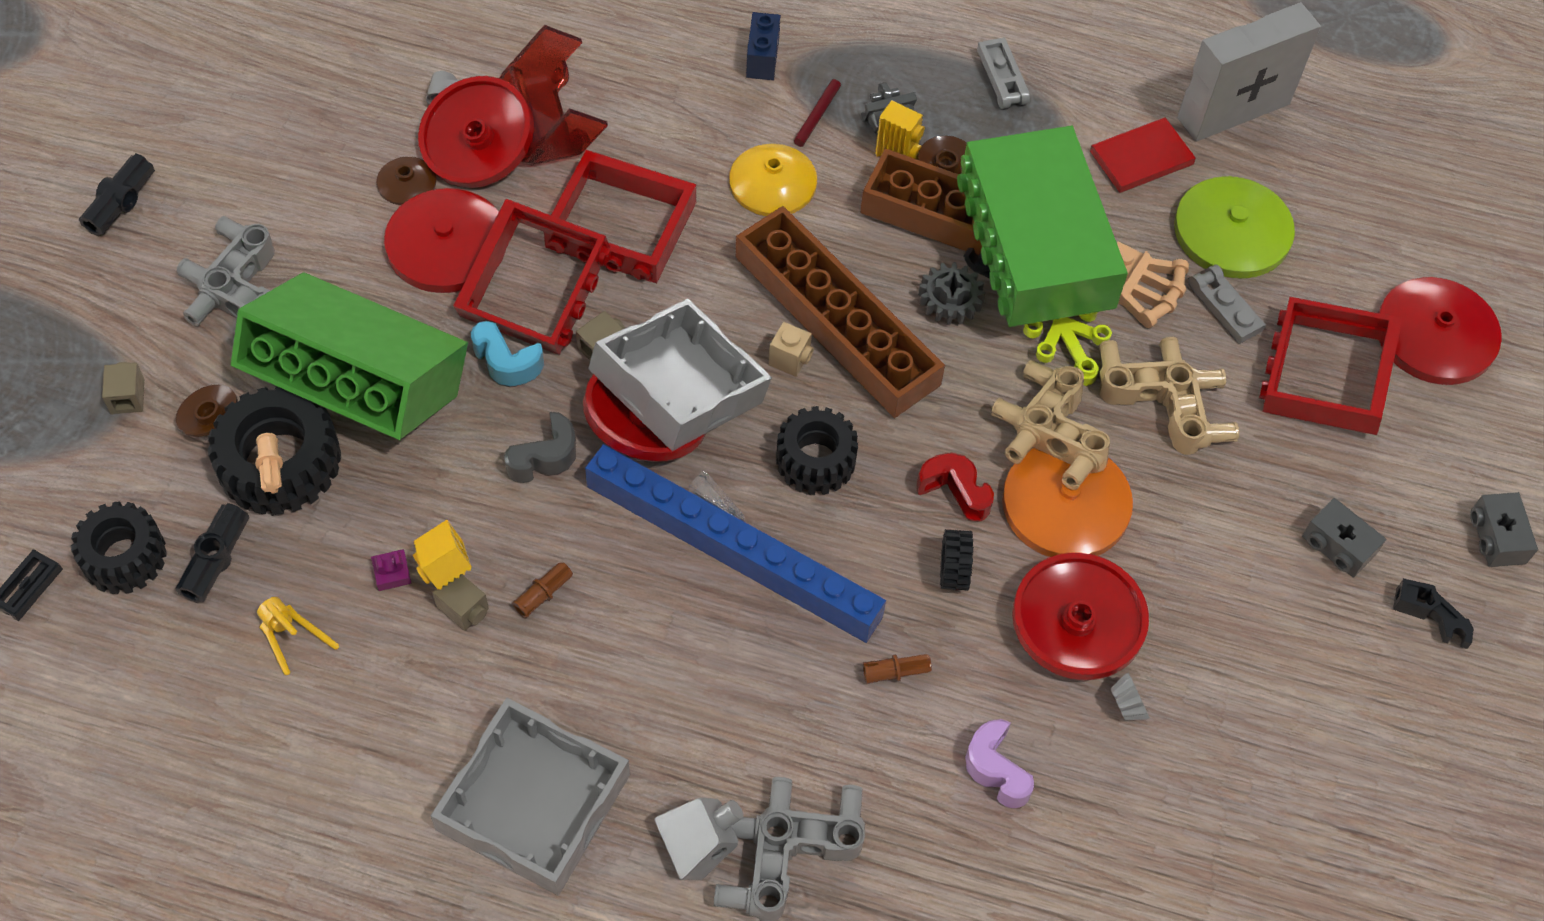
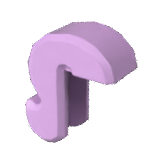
M1002 719L988 721L981 725L974 733L965 756L967 772L975 782L984 787H1000L997 795L999 803L1009 808H1020L1029 801L1034 788L1033 776L996 751L1006 737L1011 722Z

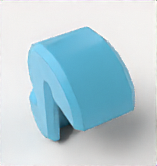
M482 321L472 328L471 340L475 356L478 359H482L485 356L489 375L498 384L510 387L525 384L535 379L541 373L544 367L541 343L521 349L512 355L496 323Z

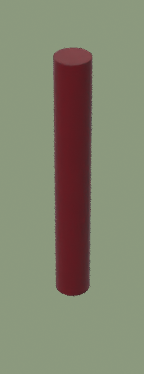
M831 80L796 135L794 143L797 146H804L840 89L841 83L838 80Z

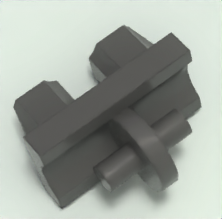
M886 82L880 83L878 85V92L870 94L871 103L865 105V112L861 113L863 122L869 121L874 133H877L880 115L891 100L914 110V105L917 101L916 94L912 92L900 95L898 88L890 89Z

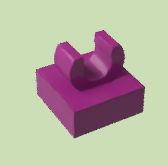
M404 549L371 556L378 591L412 584Z

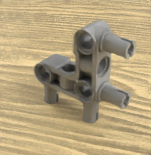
M222 216L217 221L215 230H217L218 234L232 240V242L208 268H204L187 258L180 261L177 266L178 275L195 283L199 289V296L183 312L184 318L189 323L199 326L214 308H219L237 318L239 308L270 291L262 286L258 288L249 283L251 278L258 271H262L274 256V246L269 231L264 225L251 224L243 226L226 216Z
M774 777L772 779L769 807L765 809L763 814L757 815V818L743 817L732 825L737 838L754 840V844H757L753 884H749V888L716 884L714 907L746 910V914L755 916L761 921H776L783 915L788 898L790 877L787 875L788 861L792 860V856H796L798 853L823 856L824 860L851 861L857 858L862 851L865 839V822L861 818L862 787L856 785H844L842 787L840 813L838 816L790 810L792 780L785 777ZM778 826L783 828L786 833L781 837H774L768 833V830L771 827ZM849 834L857 842L853 845H845L839 840V837ZM766 895H771L779 903L774 907L768 908L763 906L759 900Z

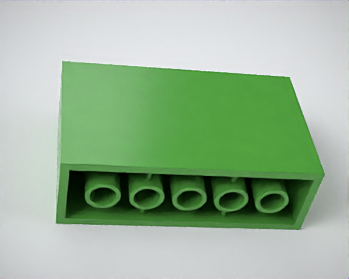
M1073 125L967 142L965 155L961 156L962 172L957 176L958 188L960 192L965 193L966 212L968 216L973 217L974 236L977 241L980 240L982 260L984 265L989 266L992 290H997L999 312L1001 316L1006 317L1008 326L1013 327L1116 309L1128 272Z
M303 272L238 309L231 366L401 440L457 397L468 342Z

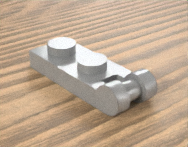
M1005 37L978 42L977 51L997 95L1000 109L1010 108L1011 104L1016 103L1019 105L1029 104L1030 94ZM1014 88L1015 92H1008V89Z
M1212 265L1205 270V273H1197L1189 278L1190 288L1238 344L1263 332L1266 324L1225 279L1223 271L1218 265ZM1211 283L1215 289L1211 290L1207 285Z

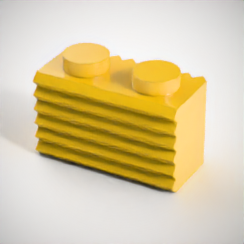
M891 100L880 115L876 157H881L886 148L917 159L919 150L922 147L919 145V141L925 130V127L922 126L923 115Z
M445 520L413 541L416 548L413 557L419 565L416 569L426 584L432 582L437 589L442 590L443 585L448 586V582H453L454 578L460 577V574L465 575L466 571H471L472 566L464 542L448 520Z

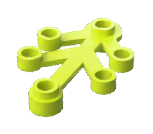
M1098 312L1079 315V317L1086 322H1091L1096 319ZM1069 317L1054 319L1044 342H1041L1037 347L1036 358L1043 363L1051 362L1054 359L1055 347L1061 336L1075 362L1074 367L1080 369L1084 374L1083 386L1093 384L1097 379L1099 367L1092 358L1086 356L1075 334L1092 340L1096 345H1100L1102 342L1110 340L1112 335L1111 329L1106 325H1097L1094 328ZM1043 323L1024 324V334L1029 338L1039 337L1043 329ZM1029 326H1035L1038 329L1032 330L1029 328ZM1102 333L1106 337H1100L1097 334ZM1047 350L1050 354H1044L1041 351Z

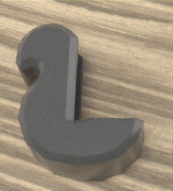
M549 412L553 439L509 446L504 454L507 475L511 480L519 483L531 482L534 479L533 470L547 475H555L570 468L576 459V437L573 425L567 417L559 412Z

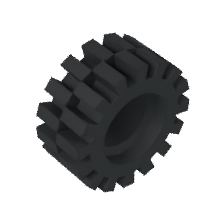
M944 530L940 563L941 589L969 590L974 549L972 531Z

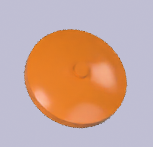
M1036 448L1031 449L1019 464L1014 463L1011 467L1002 494L1004 514L1016 536L1028 547L1047 557L1063 553H1087L1099 556L1115 546L1127 529L1133 509L1130 485L1120 468L1108 458V463L1104 470L1097 473H1089L1077 490L1067 488L1062 482V476L1071 464Z

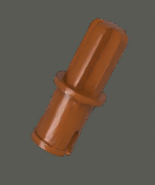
M564 562L558 563L540 580L534 579L532 581L533 585L512 602L514 609L526 619L546 600L550 601L553 599L552 594L572 577L573 572Z
M895 654L889 659L863 662L866 684L893 679L899 682L902 676L932 671L931 658L928 654L898 658Z

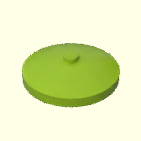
M1214 177L1194 185L1182 197L1174 220L1176 238L1186 255L1204 269L1215 264L1222 269L1224 277L1253 278L1274 270L1287 257L1295 236L1293 217L1283 200L1267 187L1240 177Z

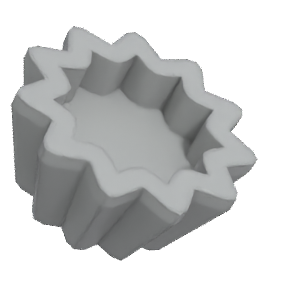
M1129 672L1126 673L1111 688L1125 720L1149 719L1150 717Z

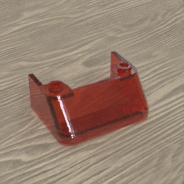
M544 25L499 78L513 85L522 94L531 109L534 121L533 138L527 154L521 161L529 165L579 156L608 126L605 120L570 108L564 114L558 92L569 80L566 60L582 44V39Z

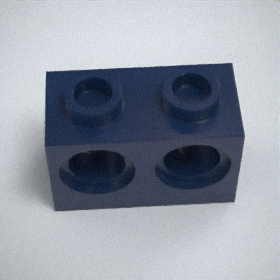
M752 12L747 49L746 78L774 80L781 15Z

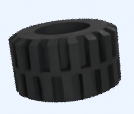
M813 406L811 411H807L805 408L798 410V416L792 413L787 417V423H782L780 433H778L776 465H778L780 476H785V482L789 486L794 483L796 485L795 490L799 492L806 489L809 490V495H815L816 491H821L822 495L829 494L830 488L837 491L841 488L842 482L847 484L855 470L858 450V435L856 431H852L853 424L850 420L844 422V415L840 412L835 415L832 413L831 408L825 407V411L819 410V406ZM820 444L829 448L833 453L819 458L809 456L801 449L807 445Z
M120 501L113 502L110 507H107L106 504L98 506L99 511L95 513L92 510L86 514L87 519L85 521L80 520L76 525L79 532H73L71 539L74 544L71 545V552L92 586L96 585L97 589L103 592L108 589L111 594H119L120 590H124L127 594L132 593L133 588L139 586L140 589L147 586L145 581L148 579L154 580L158 576L156 569L163 568L165 562L162 558L167 557V550L164 546L166 544L151 514L148 515L147 511L141 506L136 508L134 503L127 502L125 506H122ZM126 539L134 540L132 546L124 553L111 557L104 556L108 548L114 543Z

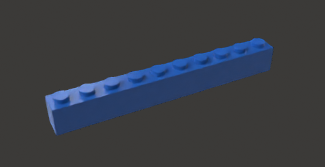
M603 444L585 467L586 482L589 489L859 640L867 643L882 620L886 604L885 599Z

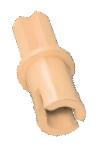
M262 433L256 438L258 458L255 465L260 471L261 489L264 492L274 494L282 486L280 469L283 466V460L279 456L278 438H276V435L273 433Z

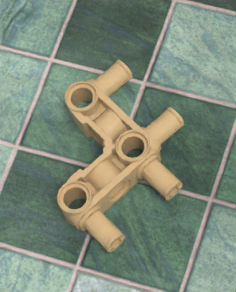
M1166 337L1160 341L1159 346L1163 358L1161 362L1122 364L1116 341L1108 340L1099 345L1103 366L1100 371L1101 387L1099 394L1106 403L1111 405H1133L1138 401L1155 400L1162 403L1163 406H1166L1168 413V432L1172 444L1179 453L1184 455L1194 454L1199 448H1207L1211 443L1238 441L1239 427L1237 422L1210 424L1207 421L1200 393L1201 389L1224 388V385H1226L1224 369L1197 370L1191 367L1185 360H1182L1176 337Z
M1030 360L1024 368L1023 378L1043 386L1027 407L1022 408L1002 398H998L991 411L992 417L999 418L1013 425L1017 430V436L1005 450L1006 458L1013 463L1019 464L1031 448L1034 447L1071 464L1063 474L1062 482L1067 488L1077 490L1089 473H1097L1106 468L1110 438L1105 432L1088 424L1082 425L1066 418L1068 414L1075 412L1082 400L1084 374L1080 369L1073 366H1065L1053 370L1036 363L1034 360Z

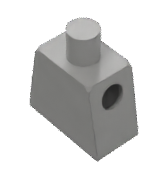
M698 798L654 819L680 880H702L737 847L738 839L732 825L743 818V811L734 800H730L722 805L718 799Z

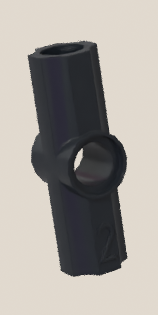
M135 153L134 156L131 155L113 178L105 177L102 179L97 187L95 200L79 218L81 226L85 227L91 234L99 237L100 234L103 235L122 211L130 212L138 200V191L155 171L153 164L146 160L144 156Z
M230 503L221 505L207 532L200 535L195 541V554L175 588L178 594L196 603L205 601L219 574L231 564V552L250 518L247 512ZM218 550L214 555H208L210 552Z

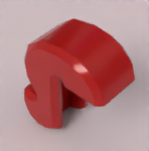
M953 452L939 454L928 459L922 465L916 485L918 495L926 494L947 484L968 520L978 522L986 519L990 514L994 500V492L988 483H984L982 486L976 485V467L965 455Z

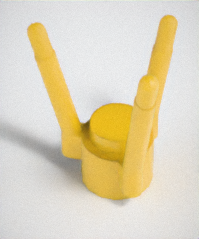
M271 597L265 600L257 610V615L263 621L260 629L266 635L275 657L286 676L290 674V670L273 631L282 632L288 630L291 635H296L297 630L291 624L292 619L333 649L339 648L338 643L298 614L291 605L285 606L279 597Z

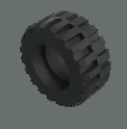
M275 386V390H268L267 387L257 389L258 392L252 395L247 392L240 396V401L237 403L232 401L224 408L226 412L224 415L219 414L213 423L215 429L210 431L208 437L210 444L208 456L225 494L231 500H235L238 506L244 509L252 507L254 513L266 514L267 510L272 511L273 515L284 514V510L292 508L293 512L302 509L301 505L306 502L312 504L319 499L318 493L320 491L325 493L332 485L330 478L334 479L337 477L339 471L338 463L341 461V450L330 414L325 407H321V405ZM262 433H273L276 436L290 435L303 440L299 451L292 458L283 462V466L280 469L282 486L274 494L264 492L261 489L260 471L256 468V465L247 461L249 454L257 446L256 438Z

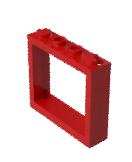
M586 150L551 215L566 221L588 179L676 206L651 256L609 243L611 256L604 267L613 272L619 271L634 276L639 280L644 279L657 284L696 205V184ZM544 232L545 248L554 250L558 254H567L587 262L592 252L591 249Z
M505 199L453 306L460 317L475 323L482 321L494 322L501 333L532 345L541 343L542 349L560 355L563 347H567L571 342L573 336L572 328L576 319L580 320L585 312V300L589 292L593 293L597 287L598 273L601 266H605L610 259L611 249L605 235ZM519 223L592 250L551 337L477 309Z
M1289 297L1287 310L1281 309L1277 325L1282 326L1281 332L1275 331L1271 350H1276L1275 357H1268L1265 374L1270 375L1269 382H1262L1259 399L1265 400L1263 412L1378 435L1403 318ZM1293 324L1384 341L1369 410L1278 392Z

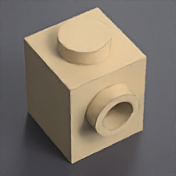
M783 322L770 344L769 366L797 377L803 365H807L814 351V347H811L812 333Z

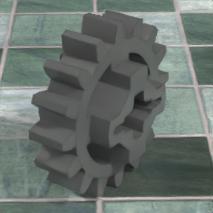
M953 262L952 267L947 268L944 263H941L939 271L931 267L929 275L924 274L922 276L918 295H920L919 304L920 306H926L925 313L927 315L933 312L936 314L935 321L938 322L944 317L949 325L952 319H957L959 324H963L964 316L972 320L974 319L975 312L981 311L986 294L983 291L984 281H977V272L967 273L969 266L965 265L962 269H957V263Z

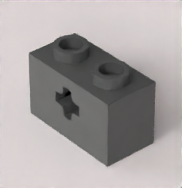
M1520 492L1481 495L1471 509L1470 519L1472 525L1477 529L1480 538L1479 548L1482 555L1486 557L1488 567L1527 564L1538 551V547Z
M1333 498L1310 521L1302 535L1313 549L1321 551L1334 562L1338 569L1347 572L1353 578L1377 555L1387 540L1336 498Z

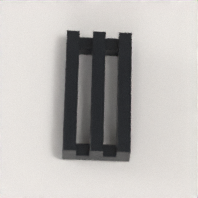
M33 549L0 587L1 611L6 615H11L13 619L19 622L63 570L61 565ZM38 561L41 562L29 577L26 576ZM19 585V589L13 594V596L7 601V603H5L4 601Z

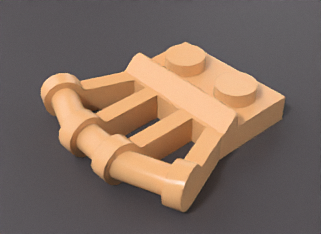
M1118 241L1117 245L1128 272L1118 304L1124 306L1144 327L1151 328L1157 324L1159 318L1167 313H1173L1177 307V299L1182 298L1185 294V275L1189 272V263L1183 259H1176L1174 261L1155 259L1147 251L1143 254ZM1153 272L1173 275V281H1169ZM1141 281L1165 293L1166 295L1161 296L1139 285V283ZM1135 298L1153 306L1154 308H1152L1151 310L1145 309Z

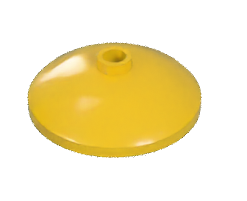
M762 144L746 150L737 157L730 170L729 184L737 202L755 214L768 216L781 206H784L793 214L804 208L812 200L817 187V173L810 159L799 150L782 144Z

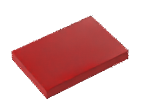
M1166 117L1093 144L1090 150L1119 193L1194 165L1196 159Z

